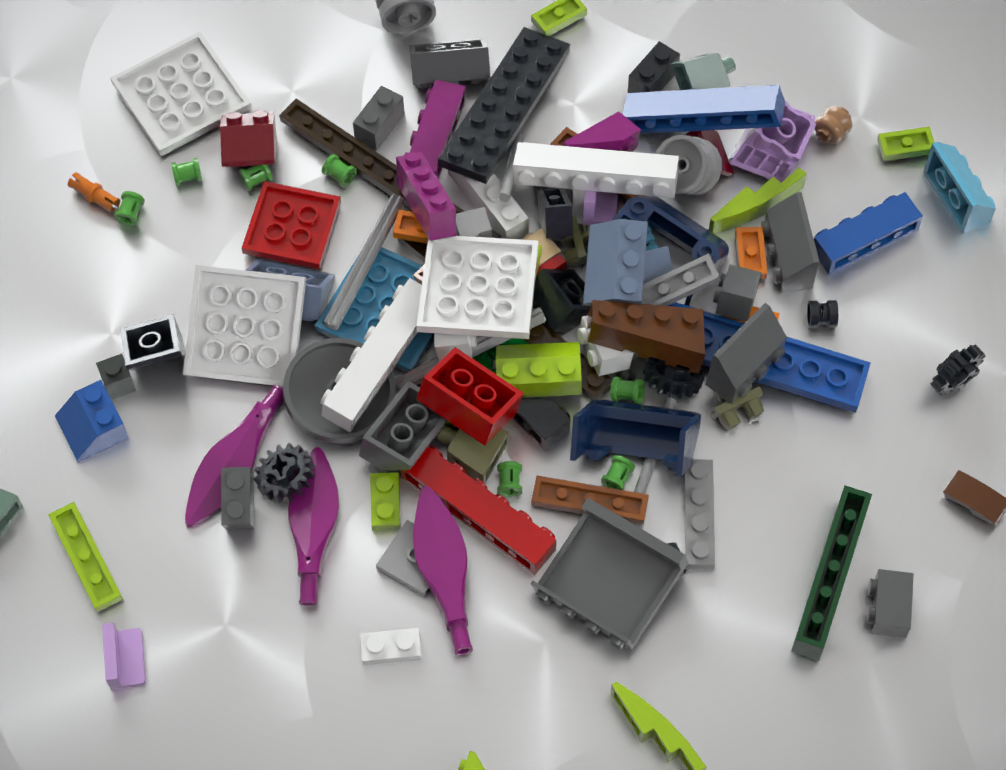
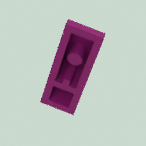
M618 111L566 140L563 146L633 152L638 146L641 129Z

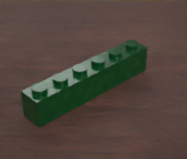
M844 485L791 652L820 660L872 497L871 493Z

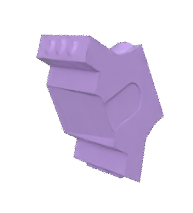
M785 101L781 127L745 129L735 145V151L729 158V164L767 179L774 177L782 183L803 154L816 126V123H814L816 120L815 116L790 107L788 102Z

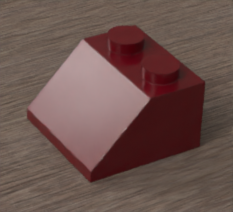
M256 111L252 114L230 112L222 115L220 124L222 167L275 164L277 134L274 112Z

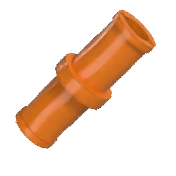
M78 172L72 174L75 180L69 178L68 187L84 195L88 202H95L109 213L116 211L113 205L117 208L119 207L121 200L105 191L101 184L89 181Z

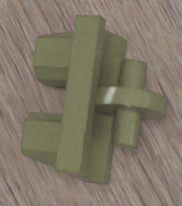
M572 215L573 236H568L560 241L563 246L574 242L575 247L563 251L564 258L569 267L581 264L585 266L587 264L590 225L585 226V232L583 225L578 223L576 215Z
M760 387L750 390L744 398L738 397L733 404L727 401L714 408L715 411L710 413L713 421L719 419L720 423L728 431L741 423L736 410L742 407L749 420L761 415L764 412L760 400L763 392ZM717 394V399L719 400V402L725 400Z

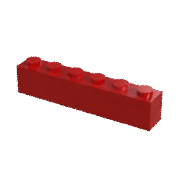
M434 446L427 447L411 470H400L403 480L420 492L424 486L430 487L438 495L451 515L532 574L536 575L556 551V538L552 531L544 526L541 528L537 526L526 512L515 510L510 506L509 501L505 497L490 492L484 482L478 478L472 479L465 474V470L458 463L447 461Z

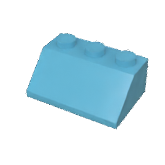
M940 142L932 143L923 173L962 234L991 223L996 210L995 203L983 190L978 176L974 175L968 167L965 156L960 155L955 146Z

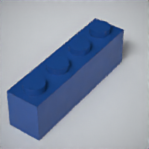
M906 192L898 196H889L882 204L875 207H867L859 215L853 218H845L837 226L829 230L823 229L819 231L814 237L819 262L829 275L919 230L923 215Z

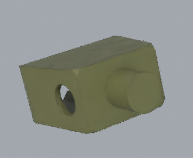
M444 425L437 440L449 446L447 449V461L458 463L465 470V474L472 479L478 478L486 484L509 444V431L501 429L484 446L461 429L456 431Z

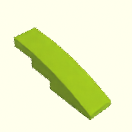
M799 167L782 183L772 177L756 192L746 186L710 218L709 231L714 234L721 233L762 217L768 209L802 190L807 173Z
M615 682L611 684V696L641 743L653 738L668 762L679 757L687 770L707 769V766L690 743L667 718L643 698L620 683Z

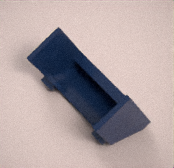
M640 195L629 199L612 219V221L626 219L648 222L649 226L690 252L693 261L709 254L717 271L724 264L729 253L728 244L723 239L656 196ZM703 289L687 296L684 305L691 306Z
M593 400L573 416L570 460L576 461L582 455H586V458L590 460H602L603 456L609 453L663 460V464L668 466V470L676 472V476H683L692 465L700 429L701 414L692 411L619 401Z

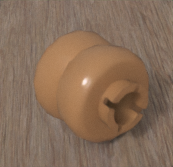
M837 106L828 107L823 115L814 122L816 123L814 128L815 135L819 136L817 137L818 140L832 145L838 144L843 136L849 133L853 127L849 112L845 108Z

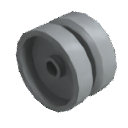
M375 0L383 28L393 34L406 35L416 33L432 23L436 16L434 0Z
M687 135L672 136L665 140L656 151V154L679 156L675 194L702 195L710 191L719 180L722 171L721 156L718 149L708 140Z

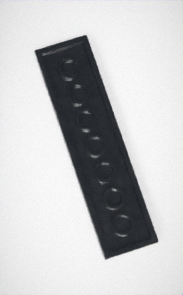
M523 27L438 157L437 166L487 184L569 53L570 44Z

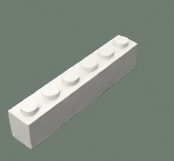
M518 142L513 163L514 184L675 198L679 156Z
M409 278L404 286H398L393 294L392 299L394 301L390 307L385 305L378 317L380 321L377 326H371L364 337L366 342L362 348L356 347L349 360L351 364L347 369L342 368L335 379L337 384L333 390L328 389L324 393L320 404L323 405L322 417L348 432L352 431L418 333L416 325L422 288L420 283Z

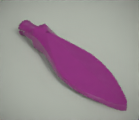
M274 385L263 401H257L244 420L230 433L220 439L204 456L194 475L185 513L187 528L199 525L221 510V468L250 467L253 470L265 432L274 419L275 411L284 401L282 387Z
M319 447L314 448L310 453L312 461L316 466L312 470L315 478L308 479L311 487H303L301 489L303 492L302 496H299L297 493L293 494V501H289L288 519L298 558L297 574L300 577L299 604L304 606L317 605L318 578L321 577L322 561L339 514V494L336 480L323 450Z
M424 486L419 495L413 529L415 559L419 572L441 609L446 628L451 634L455 655H466L473 651L467 629L468 618L465 608L468 563L466 546L459 526L447 507L430 487Z

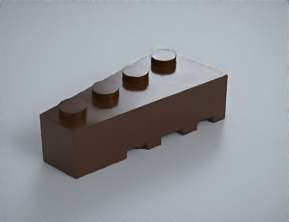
M592 300L587 318V342L621 352L629 350L638 354L637 357L648 359L650 356L664 360L666 365L676 367V364L690 368V372L699 374L705 357L703 309Z

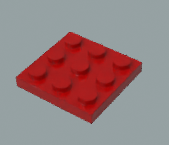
M264 181L241 248L242 253L320 269L341 205V196Z

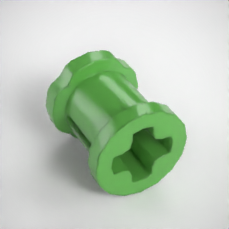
M332 154L326 159L321 172L325 176L330 175L339 182L341 187L346 188L354 180L357 169L353 166H347L340 161L339 156Z
M193 158V161L181 164L171 163L176 186H179L181 182L196 179L198 182L202 181L198 158Z
M255 165L246 170L243 168L239 169L240 177L248 191L252 190L253 186L266 180L268 182L273 180L268 165Z
M124 191L121 195L122 202L120 208L115 212L114 217L116 221L123 225L135 226L138 222L137 214L139 208L144 205L145 199L136 192Z
M622 377L613 378L610 390V397L613 401L624 399L632 400L635 404L642 403L645 395L644 380L629 381L622 380Z
M614 455L611 459L612 465L607 475L602 476L601 483L608 488L624 490V482L629 473H633L635 465L625 457Z
M515 461L499 463L497 465V472L500 473V485L497 487V494L503 497L521 495L522 486L519 485V473L522 472V465Z

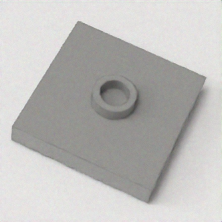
M406 520L376 564V569L425 597L430 589L419 572L415 559L413 543L414 523Z

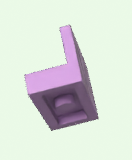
M586 190L583 225L612 221L616 216L618 194Z
M114 623L102 624L105 678L110 689L145 685L142 630L134 628L118 631Z

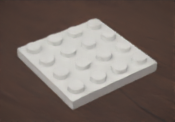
M200 31L110 77L112 85L161 156L220 126L222 115L230 112L243 114L252 109L250 100Z
M453 236L433 241L428 239L416 325L417 332L529 339L539 247L538 241Z
M196 265L183 375L283 386L286 370L292 359L298 354L306 277Z

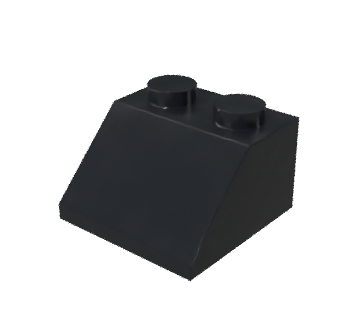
M542 269L536 276L532 307L534 309L537 307L541 308L546 318V326L554 332L571 331L579 326L582 317L589 314L591 306H583L585 283L574 269Z
M174 314L120 329L127 370H136L185 356L183 338Z

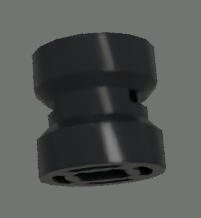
M817 300L808 301L807 322L809 328H818L820 325H826L828 328L838 326L837 300H828L826 303H819Z

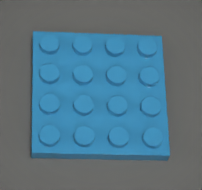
M381 247L340 327L336 331L329 329L325 326L324 320L355 262L316 322V331L331 338H347L365 343L364 337L371 326H377L380 321L378 317L385 305L390 307L394 301L392 299L393 294L398 286H404L409 278L416 281L413 274L423 265ZM418 332L395 367L405 372L416 368L434 339V333Z

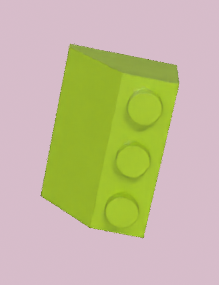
M580 342L498 345L496 347V375L524 393L523 397L582 395Z

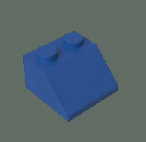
M101 380L75 391L55 415L77 462L129 439L125 426Z

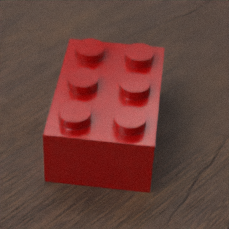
M454 347L423 377L416 399L486 446L516 415L524 393Z

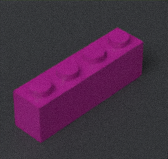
M435 79L432 89L428 88L426 93L425 110L421 109L419 112L418 130L412 132L410 152H405L404 155L411 152H422L439 180L443 168L437 166L438 157L456 131L466 102V89L462 85Z
M411 152L396 157L397 185L428 239L433 241L456 236V208L423 153Z

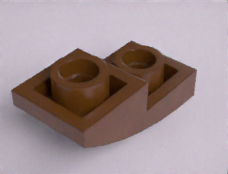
M960 470L957 471L943 491L946 498L968 508L972 515L996 526L1006 512V497Z

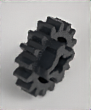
M976 344L970 345L967 349L964 348L960 352L958 350L953 351L948 358L938 365L936 369L938 375L933 377V382L930 385L940 396L943 394L947 395L950 390H962L979 374L978 366L984 362L985 353Z
M648 357L643 370V380L649 382V388H657L658 394L663 393L669 398L673 394L679 399H682L683 395L691 398L693 393L698 394L702 387L704 376H702V369L697 374L690 372L688 367L676 364V367L665 364L664 360Z
M288 443L285 449H282L280 444L277 445L276 452L274 453L268 450V457L266 459H259L262 466L254 468V471L257 473L254 481L258 485L257 488L261 494L265 495L270 501L275 498L278 503H281L284 497H287L289 501H293V494L297 493L299 496H302L303 492L301 489L303 487H311L308 479L315 478L312 470L316 466L307 450L304 451L300 445L294 448L291 443Z

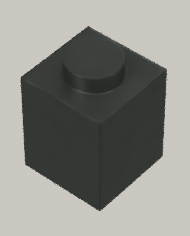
M122 353L96 363L111 400L136 391L130 372L126 369Z

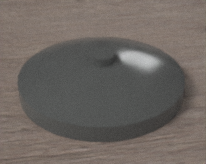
M347 338L323 339L302 349L290 362L283 382V400L290 418L306 434L324 442L337 444L362 440L363 436L394 399L395 381L391 371L351 432L321 416L323 405L320 404L324 393L328 389L333 390L337 384L335 379L342 368H348L351 364L349 360L356 347L362 348L364 343Z

